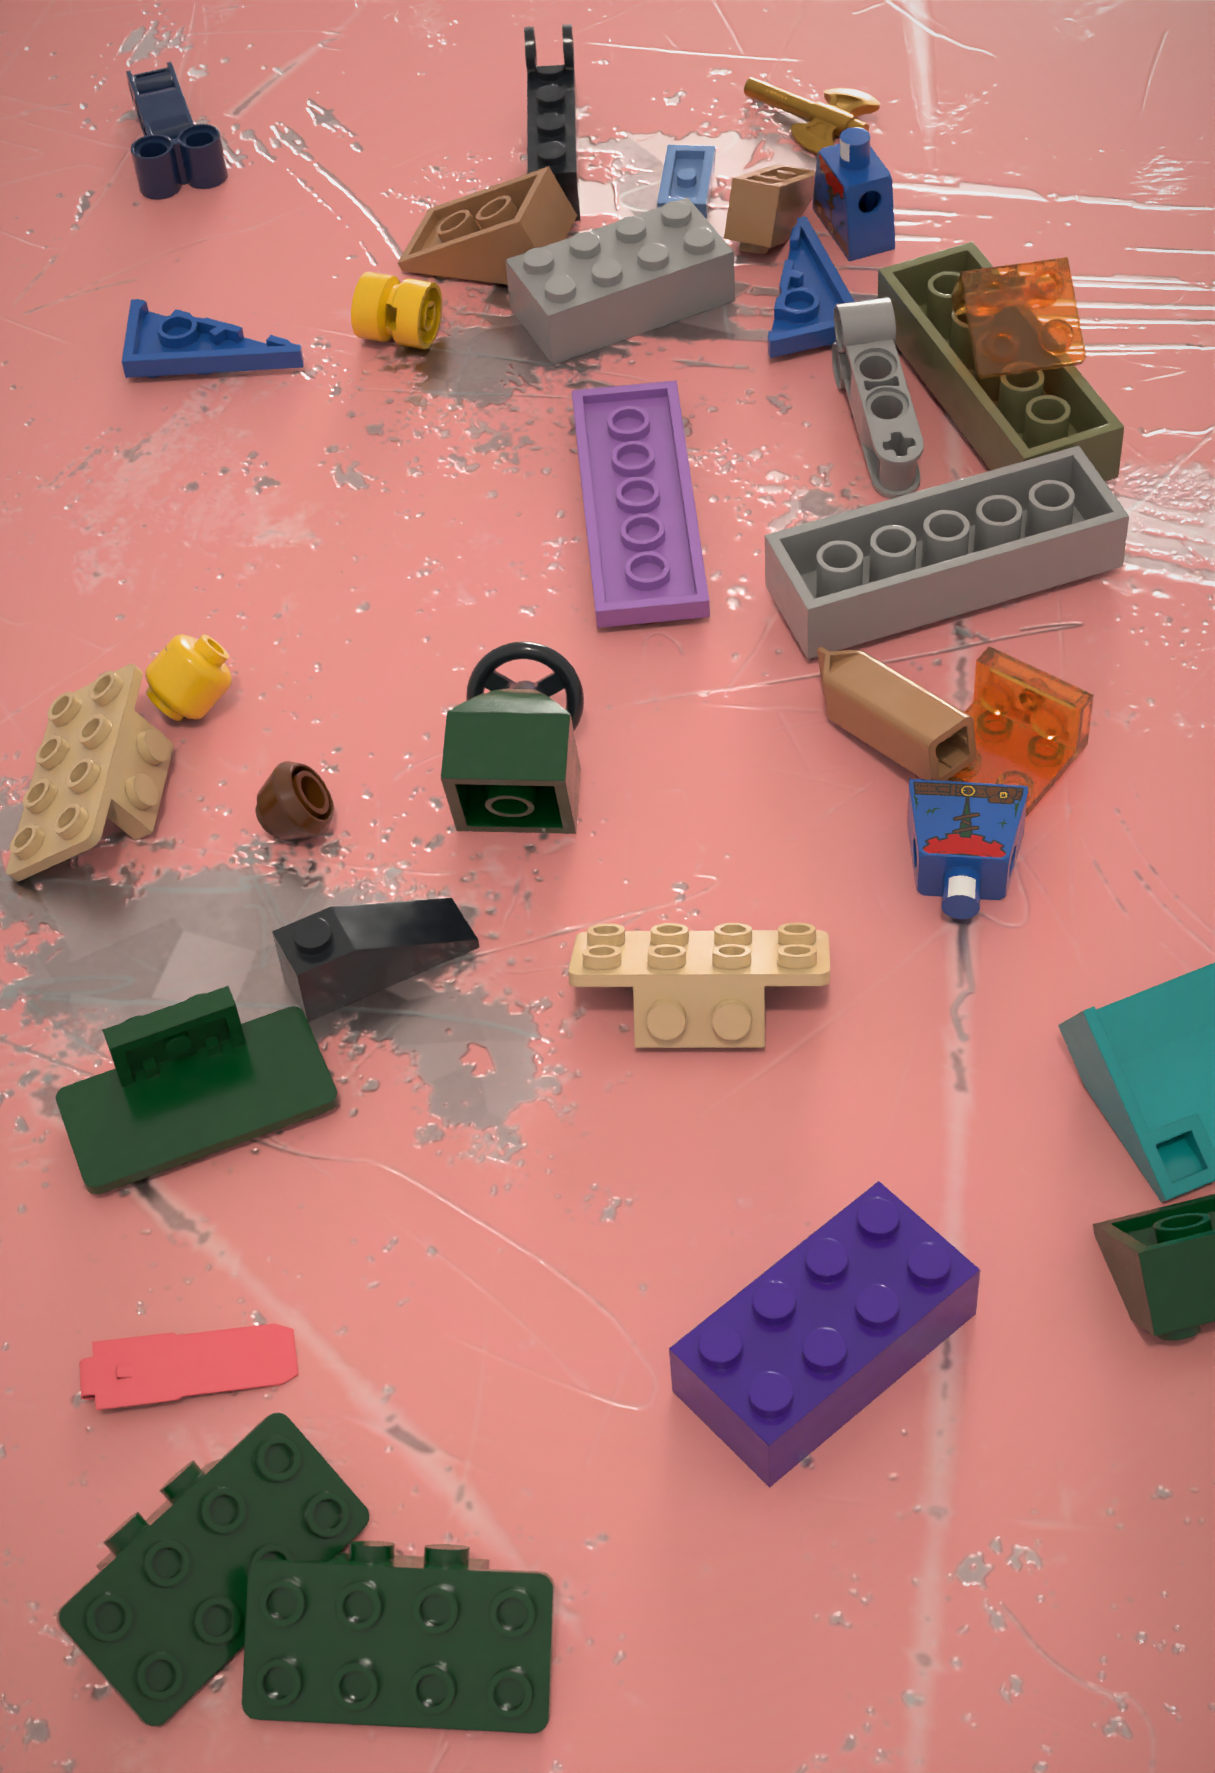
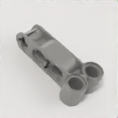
M889 297L835 304L834 329L836 342L832 344L834 378L839 390L846 389L871 483L875 491L890 499L914 493L920 485V471L917 460L921 457L924 446L895 346L896 322L892 302Z

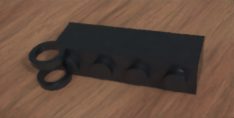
M562 24L564 65L537 66L534 26L524 27L527 69V174L549 166L577 214L575 221H581L578 104L572 24Z

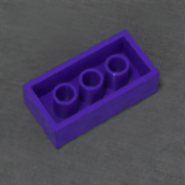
M878 1181L669 1348L672 1392L770 1488L976 1314L980 1269Z

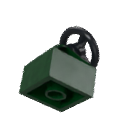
M526 641L512 642L499 646L487 653L473 669L467 685V701L447 711L441 781L456 831L576 834L581 767L574 731L581 720L584 708V693L579 676L565 657L548 646ZM527 659L546 665L553 673L535 683L531 681H519L516 683L497 672L496 669L513 660ZM485 688L491 692L484 693ZM565 689L566 693L565 709L549 698Z

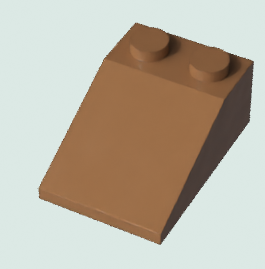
M548 166L429 208L398 261V265L404 272L508 285L505 260L523 254L530 249L541 248L567 239L577 214Z

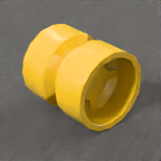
M365 272L359 278L354 290L351 306V325L354 334L358 338L388 342L393 337L398 345L420 349H429L434 343L442 316V294L437 283L411 278L405 279L400 283L396 276L375 272Z

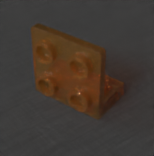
M1068 257L961 271L951 293L954 315L966 314L975 367L979 378L983 379L1083 364L1086 359V352Z
M989 646L976 660L973 703L964 712L974 720L976 758L970 765L947 781L1028 786L1026 816H1028L1088 745L1094 695Z

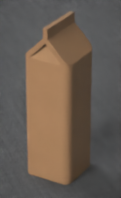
M823 647L817 649L822 689L826 698L829 720L924 780L947 781L975 760L977 752L974 720L971 716L864 651H828Z

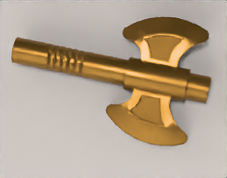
M753 77L749 78L744 86V94L746 96L809 121V123L793 124L791 126V133L795 141L802 148L814 154H817L822 148L835 145V138L848 128L858 127L869 132V124L858 120L857 117L877 112L880 109V102L874 97L854 89L836 88L825 90L824 99L828 102L827 105L822 102L815 103Z

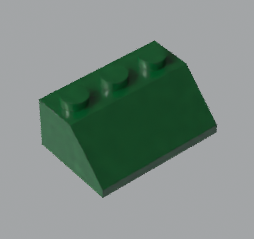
M1215 1194L1093 1224L1097 1243L1132 1321L1162 1340H1180L1195 1336L1201 1331L1200 1325L1215 1321Z

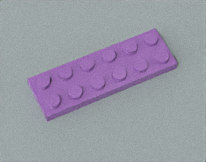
M677 380L571 390L597 628L710 617L709 595Z

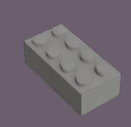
M689 198L668 202L656 209L635 216L624 217L606 226L588 232L577 233L570 238L541 248L530 249L523 254L505 260L510 309L552 365L735 301L734 251Z

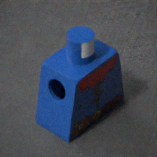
M858 127L842 131L840 134V144L822 148L817 153L813 193V211L849 262L895 249L892 177L889 170L870 146V133Z
M924 779L909 780L907 829L916 890L924 896L942 897L941 908L949 917L955 919L974 917L980 910V899L1000 900L1006 897L1024 835L1028 786Z

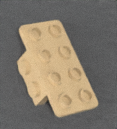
M128 664L116 671H107L94 682L74 692L61 694L51 704L47 713L49 720L44 738L36 752L35 760L37 763L31 784L23 798L24 809L18 830L10 843L11 854L6 873L14 880H24L93 848L102 837L106 818L110 819L135 841L153 833L174 744L134 710L143 677V672L136 665Z
M798 922L783 924L778 927V930H752V927L747 924L725 923L716 926L714 931H689L687 926L677 923L658 924L653 926L650 931H625V928L618 924H597L589 927L586 932L576 935L568 970L569 984L575 987H633L635 1048H765V986H824L829 984V934L825 931L816 930V927L811 924Z

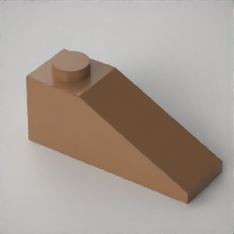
M775 164L733 177L724 239L738 241L740 250L758 254H766L769 248L785 243L791 234L792 228L797 224V218L802 216L813 198L816 171L784 164Z

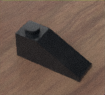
M452 898L331 906L272 931L283 978L300 1009L303 1010L308 1022L480 947L478 938Z

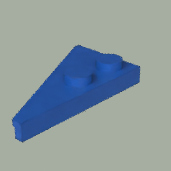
M806 216L797 218V224L791 231L788 259L784 262L779 284V296L776 298L774 306L772 330L768 333V355L770 358L832 345L833 342H836L834 329L835 304L855 302Z
M131 299L121 362L125 378H156L166 375H207L218 372L304 368V355L302 346L293 344L288 339L270 335L266 343L245 338L243 329L240 326L210 318H197L188 312L177 309L171 315L164 316L149 312L146 301Z

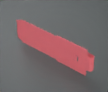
M276 1323L180 1335L171 1332L93 1341V1356L84 1358L79 1362L81 1399H95L96 1410L178 1401L181 1397L282 1385L299 1375L294 1329Z

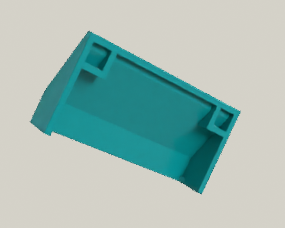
M1215 962L1104 1007L1096 1009L1093 1006L1059 1024L1060 1032L1086 1090L1161 1202L1167 1201L1215 1181Z

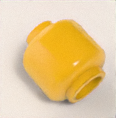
M184 634L176 635L146 668L145 677L149 685L146 695L160 711L176 721H181L184 717L195 720L201 719L232 684L231 673L225 664L229 659V655L218 642L205 634L199 639Z

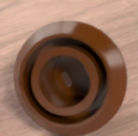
M284 761L275 767L258 791L255 812L260 825L266 832L284 840L318 837L326 833L333 818L334 805L326 784L311 767L302 763Z

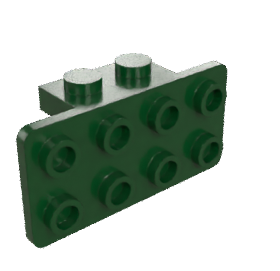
M229 986L208 993L194 995L183 1002L146 1015L131 1017L123 1023L103 1029L102 1031L115 1069L64 1086L56 1094V1102L87 1191L96 1195L334 1109L339 1102L337 1089L303 1010L299 1007L291 1006L241 1024Z
M273 1413L266 1416L222 1458L210 1462L202 1468L192 1460L178 1471L159 1490L167 1501L146 1520L137 1511L117 1527L103 1542L111 1552L96 1565L99 1572L58 1610L57 1624L139 1720L147 1726H159L165 1723L245 1645L248 1572L255 1563L264 1559L328 1562L348 1545L369 1522V1511L289 1417L283 1413Z
M354 1541L350 1542L349 1553H340L328 1562L261 1560L255 1563L248 1572L242 1709L249 1718L256 1720L516 1733L541 1732L547 1726L551 1712L554 1581L550 1575L541 1571L489 1569V1559H469L470 1547L455 1544L425 1545L423 1557L395 1555V1544L391 1542Z

